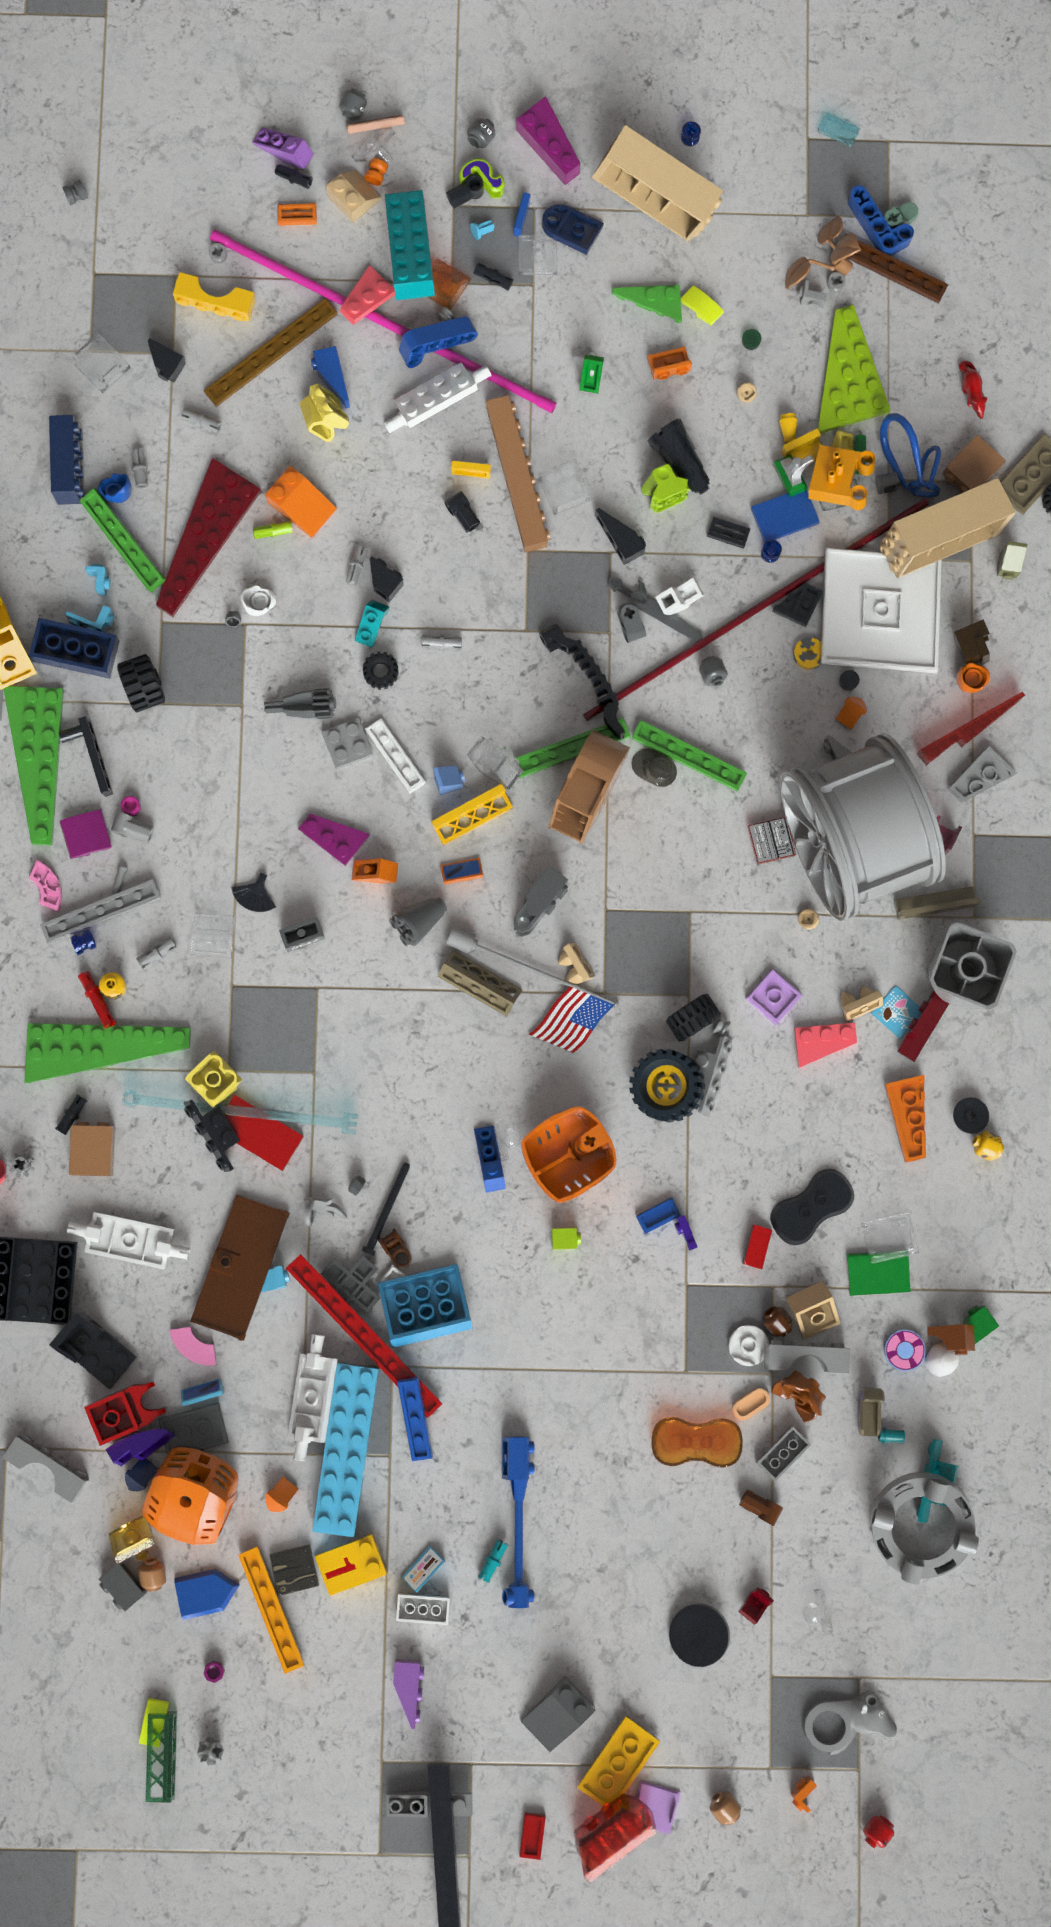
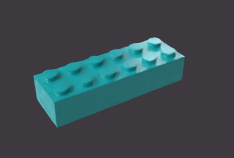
M423 190L384 194L396 300L435 296Z

